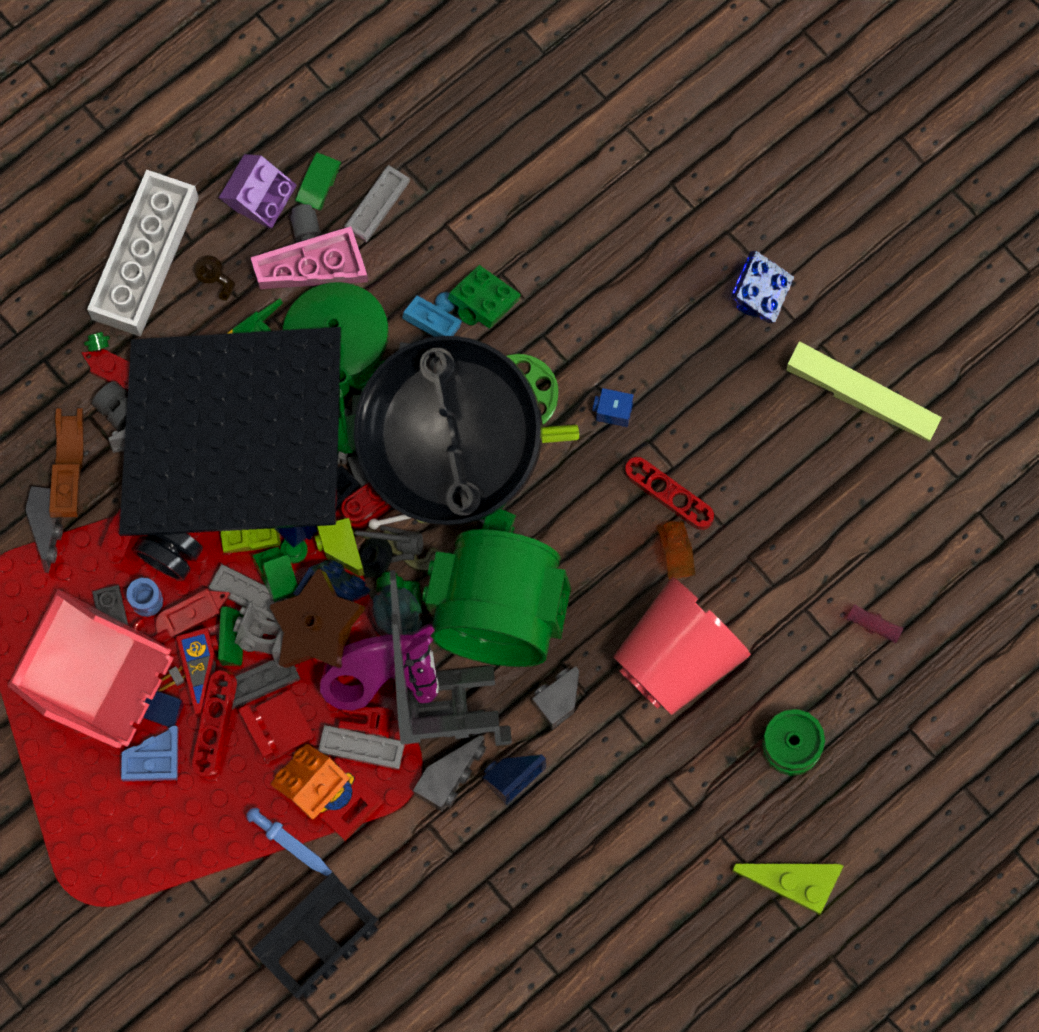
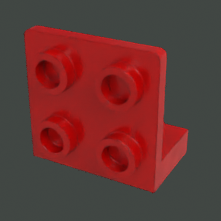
M290 690L253 709H250L249 705L238 709L266 763L314 739V734Z

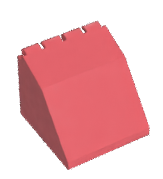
M58 589L17 666L8 687L44 716L111 746L121 748L122 744L129 746L137 730L132 726L133 723L140 724L150 705L145 702L146 698L153 699L162 682V679L158 677L159 673L165 675L174 658L169 655L171 649Z

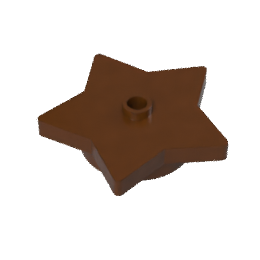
M321 569L314 573L299 596L270 605L272 613L284 632L279 665L289 668L316 658L340 669L342 667L344 645L350 636L352 625L364 612L365 607L338 597L327 573Z

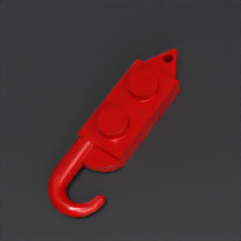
M105 349L95 352H82L84 359L91 368L90 373L108 383L117 381L128 392L129 361Z
M207 588L161 612L156 619L158 634L150 638L162 644L220 615V610L231 593L211 591ZM140 618L134 622L132 628L138 630L139 626L143 623V619Z

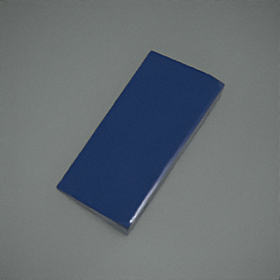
M157 691L152 700L146 698L145 702L150 705L143 718L170 728L176 725L184 703L178 698Z

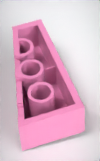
M351 226L251 257L260 289L318 286L333 282H368L364 263Z

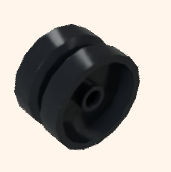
M187 533L148 535L151 539L140 538L133 548V552L156 570L179 581H184L191 570L185 560L196 561L203 551L202 545Z

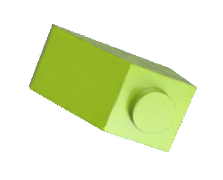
M349 518L336 521V525L318 526L320 535L315 536L318 550H324L327 559L337 561L345 569L356 575H365Z

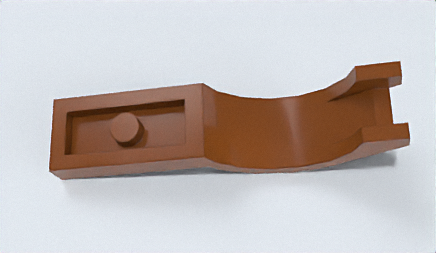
M77 408V416H62V409H56L57 450L55 464L52 465L49 513L51 518L78 517L80 471L83 466L84 457L83 408Z

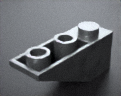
M31 486L25 510L44 571L49 573L51 563H55L57 559V547L55 546L57 540L62 538L63 524L61 522L63 517H50L51 489Z
M480 735L428 766L413 789L414 795L442 812L446 806L450 808L458 796V793L455 792L460 783L465 784L472 773V770L469 768L473 761H479L487 748L484 746L485 738Z

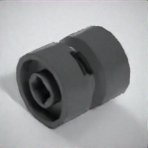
M112 381L95 395L92 405L102 416L108 415V422L117 431L124 430L127 415V391L117 381Z

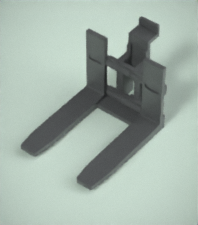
M391 570L392 631L401 744L421 743L420 739L455 736V739L469 738V734L494 731L496 746L510 745L512 743L511 727H499L498 711L467 710L465 688L495 685L493 666L436 671L439 691L452 689V700L418 704L411 690L406 687L400 635H403L398 587L396 572Z

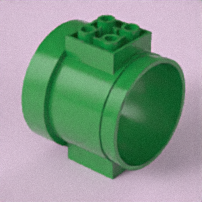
M470 530L457 536L456 548L453 554L436 552L435 560L430 561L428 575L431 577L429 586H425L423 591V602H425L427 611L430 612L433 618L432 626L435 631L430 635L433 642L454 655L485 664L505 667H531L544 663L547 658L550 638H562L571 593V585L564 569H557L561 560L557 551L538 540L511 532Z

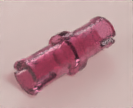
M856 604L853 605L847 617L848 621L850 620L868 629V633L873 635L875 632L894 643L898 641L903 631V627L883 619L881 614L877 613L875 615L858 607Z

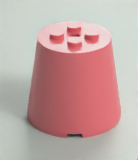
M674 577L668 581L613 656L622 666L619 670L621 674L657 709L662 706L671 715L751 655L744 644L710 610L705 613L696 603L698 598Z

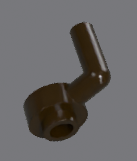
M210 255L201 257L195 266L196 277L203 283L211 284L218 282L223 288L219 297L221 300L227 301L235 288V282L222 273L223 267L219 259ZM206 265L212 266L214 270L208 269Z

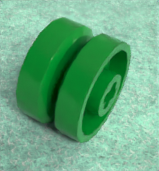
M798 709L785 710L774 716L767 725L762 741L763 755L769 766L778 773L788 776L802 775L811 770L820 759L825 744L824 730L819 721L810 713ZM791 739H795L797 744L791 745L789 742Z

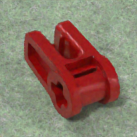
M362 707L353 711L341 709L344 715L351 716V718L360 717L368 720L366 723H357L353 720L352 722L340 721L338 728L389 738L390 733L387 732L389 719L393 717L394 711L381 707Z

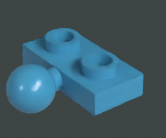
M449 292L438 294L435 299V305L417 295L403 312L402 319L434 337L454 336L462 322L448 313L455 307V304L448 300Z

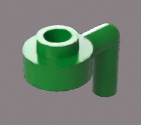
M385 572L381 575L382 577L376 579V591L383 594H391L390 572ZM396 573L398 593L402 591L410 592L411 614H420V583L404 581Z

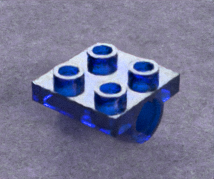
M750 251L730 298L737 302L736 308L742 313L752 317H760L767 323H775L794 276L758 251Z

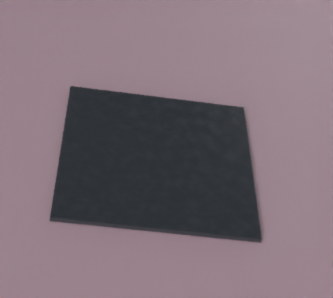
M341 327L132 339L119 535L139 536L336 525Z

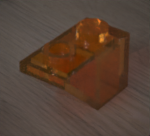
M670 521L664 525H658L657 530L669 580L672 577L677 579L696 575L692 546L684 522Z

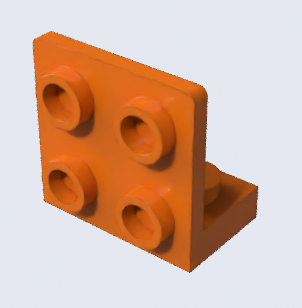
M305 744L304 747L295 752L293 759L286 767L277 772L275 779L271 782V786L291 799L313 820L350 778L329 757L309 744Z

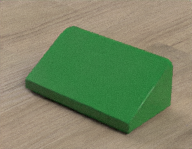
M229 607L221 608L218 660L222 666H241L243 649L235 643L238 633L233 630L239 616L244 617V615L240 614V611Z

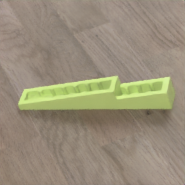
M800 341L787 365L786 371L834 393V397L928 442L931 441L942 418Z

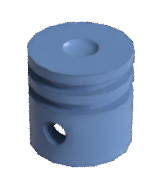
M139 578L130 583L127 589V599L133 610L145 617L158 613L163 606V596L155 582L148 578Z

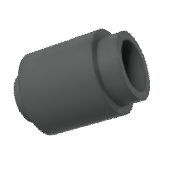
M298 205L291 210L292 215L290 218L295 241L302 242L321 236L316 211L312 209L311 205Z

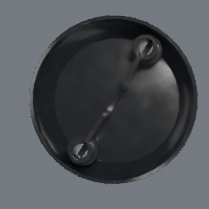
M438 336L419 340L401 348L388 357L373 373L362 391L354 420L356 453L364 475L373 489L397 511L421 522L435 525L453 526L468 524L486 518L508 505L521 492L533 474L540 456L543 439V423L538 399L523 371L510 358L494 347L474 339L459 336ZM433 358L436 373L430 369V362ZM459 491L462 506L456 502V495Z

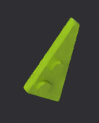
M736 864L732 872L820 915L844 866L841 864Z

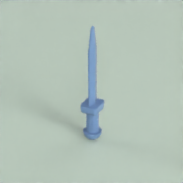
M251 808L247 812L248 822L253 821L266 831L265 835L269 840L274 839L311 869L326 876L332 873L319 856L282 829L283 825L281 823H272L259 813L260 809Z

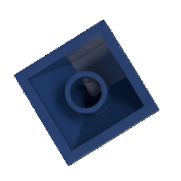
M541 754L504 758L499 763L494 761L484 771L486 774L483 777L484 783L507 806L546 769V758Z

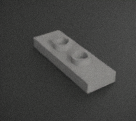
M388 165L344 227L351 226L354 235L367 243L409 184L410 178Z
M222 564L209 586L211 591L230 592L231 595L228 599L245 608H248L250 602L253 603L255 611L265 614L267 619L272 622H277L270 609V605L289 599L287 597L274 602L266 586Z
M324 725L318 751L324 755L337 756L339 758L399 770L405 744H401L399 740Z

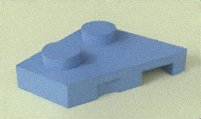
M172 726L168 728V731L156 737L152 736L144 740L142 744L123 751L121 780H178V727Z

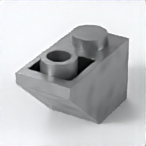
M576 666L571 670L569 668L564 669L555 677L557 681L549 687L547 684H544L534 692L535 697L532 698L533 705L552 730L574 714L579 681V669Z

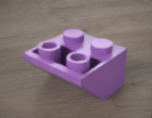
M244 154L219 198L237 213L268 228H272L297 185L261 155Z

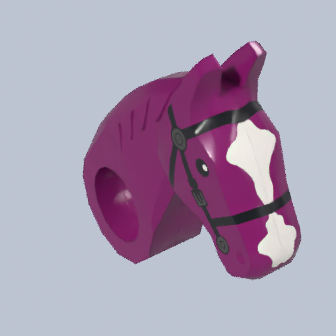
M431 624L423 626L411 635H400L406 687L411 690L414 698L420 703L433 701L439 691L434 656L429 646L433 641L430 635L435 631ZM393 635L363 639L344 646L342 667L340 669L324 663L320 692L325 701L337 709L353 711L365 707L389 678L396 681ZM349 675L359 679L361 683L349 686L340 683L336 678Z

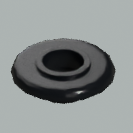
M370 538L361 546L359 556L364 576L375 578L382 575L389 568L393 552L388 540ZM376 551V552H377L376 557H375V559L371 562V560H370V559H371V556H372V554Z

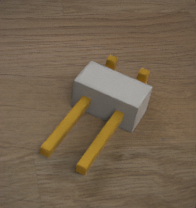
M182 666L179 669L174 667L169 670L170 674L162 678V681L171 676L174 681L158 690L159 692L175 683L179 686L185 682L184 678H186V675L181 676L179 672L183 670Z

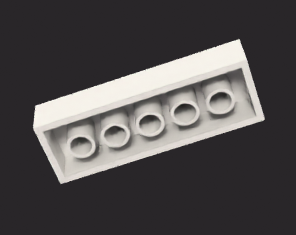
M146 170L87 308L92 320L141 337L199 197L195 186Z

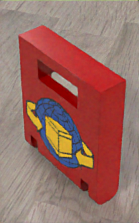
M336 756L333 762L350 779L321 810L318 816L338 836L346 841L383 803V800ZM362 799L367 806L348 825L342 818Z

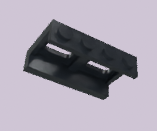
M332 872L251 951L298 1001L302 998L308 1000L318 990L316 985L323 978L326 981L338 971L336 966L343 959L348 961L357 953L359 949L356 946L363 939L369 941L379 931L377 926L380 922ZM339 902H344L365 923L343 947L339 946L320 926V920ZM298 941H304L325 963L302 986L279 964L280 958Z

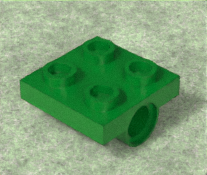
M478 265L449 293L448 300L459 307L458 314L464 323L473 326L480 322L490 329L519 301L521 294Z

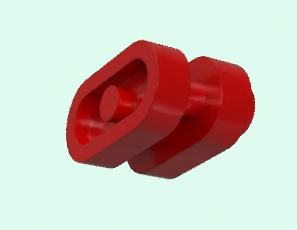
M367 483L343 501L341 509L344 519L349 518L352 529H362L369 524L371 519H377L387 512L391 506L378 495L370 483Z

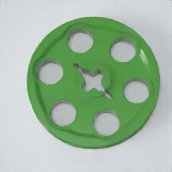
M525 354L508 355L507 357L516 365L527 363L530 366L531 370L525 376L531 383L538 403L543 404L547 409L546 413L542 415V423L544 425L553 415L558 403V384L553 372L544 362L533 356ZM540 379H547L550 381L551 387L546 391H541L536 387V383Z

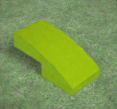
M279 528L221 531L224 553L251 551L281 545Z

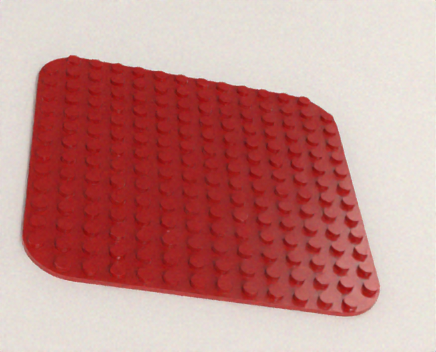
M341 508L336 511V521L344 519ZM115 516L64 532L61 540L56 542L57 559L55 563H51L49 573L44 571L35 542L9 550L0 555V692L54 874L62 888L73 898L95 907L118 906L286 850L274 839L269 840L265 835L266 831L253 821L248 822L247 812L251 808L260 809L259 813L272 823H281L283 825L281 828L302 844L335 833L318 815L312 820L291 799L271 786V782L275 779L277 772L286 767L298 749L304 747L305 744H309L316 750H319L324 725L338 728L340 721L352 722L353 720L357 723H366L368 720L366 718H351V716L344 715L341 709H337L325 701L320 692L324 665L318 666L314 664L313 658L294 665L300 677L299 681L232 710L220 767L213 776H199L192 768V759L201 719H198L195 715L187 679L184 678L185 682L179 686L175 683L163 690L161 693L178 698L184 703L175 725L178 727V780H121L122 752L142 744L144 740L152 736L156 737L168 731L169 727L143 718L140 724L133 723L132 726L137 730L129 746L122 744L121 748H116L44 716L8 687L17 666L58 589L96 608L92 591L119 585L129 626L132 627L134 622L141 618L143 623L139 626L138 631L148 637H152L158 634L156 629L157 616L178 603L207 588L209 589L221 564L265 586L253 562V555L278 547L281 552V545L284 540L293 536L303 539L308 547L307 556L303 561L295 564L291 563L297 585H299L310 567L329 560L326 558L324 550L319 551L315 536L320 535L318 526L279 528L281 545L234 553L223 552L221 531L187 533L202 545L203 551L196 561L185 560L191 570L184 581L175 580L163 574L140 558L138 562L101 550L109 525ZM344 568V571L349 573L351 576H358L355 573ZM139 578H148L154 581L163 596L162 608L158 613L150 617L137 614L127 599V589L130 583ZM368 594L354 601L365 607L362 614L366 613L377 636H383L370 595ZM227 599L223 607L241 611L243 606ZM221 614L183 634L208 628L211 635L216 634L219 642ZM263 634L262 639L266 640L276 638V636ZM176 637L163 642L162 645L171 649L169 655L174 659L165 675L159 673L158 677L160 679L169 675V670L174 667L179 669L182 666L183 670L179 672L181 676L185 674ZM347 640L344 646L350 644L349 640ZM243 650L241 666H222L220 661L217 660L215 672L229 671L238 676L274 660L273 654ZM172 676L162 681L158 690L174 681ZM389 678L365 707H381L394 711L393 717L389 719L387 732L390 733L389 739L400 741L396 681ZM219 679L218 684L224 682L225 680ZM357 679L348 685H359L361 681ZM290 690L314 734V739L266 763L238 709L246 705L253 709ZM219 702L215 703L212 707V715L218 718L223 713L222 705ZM213 729L209 730L206 734V741L210 745L217 741V733ZM419 743L405 744L399 770L339 758L383 800V803L364 823L390 815L403 807L414 795L413 789L422 776L423 759ZM204 748L203 752L214 753V749ZM326 755V756L329 757L332 761H333V759L335 758L334 756ZM202 760L201 765L205 768H210L211 763L207 762V760ZM361 799L342 819L349 825L367 805Z

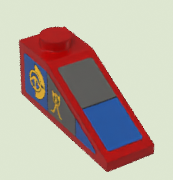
M208 628L176 636L194 712L198 719L202 717L209 680L215 672L218 660L216 651H219L216 634L211 635Z

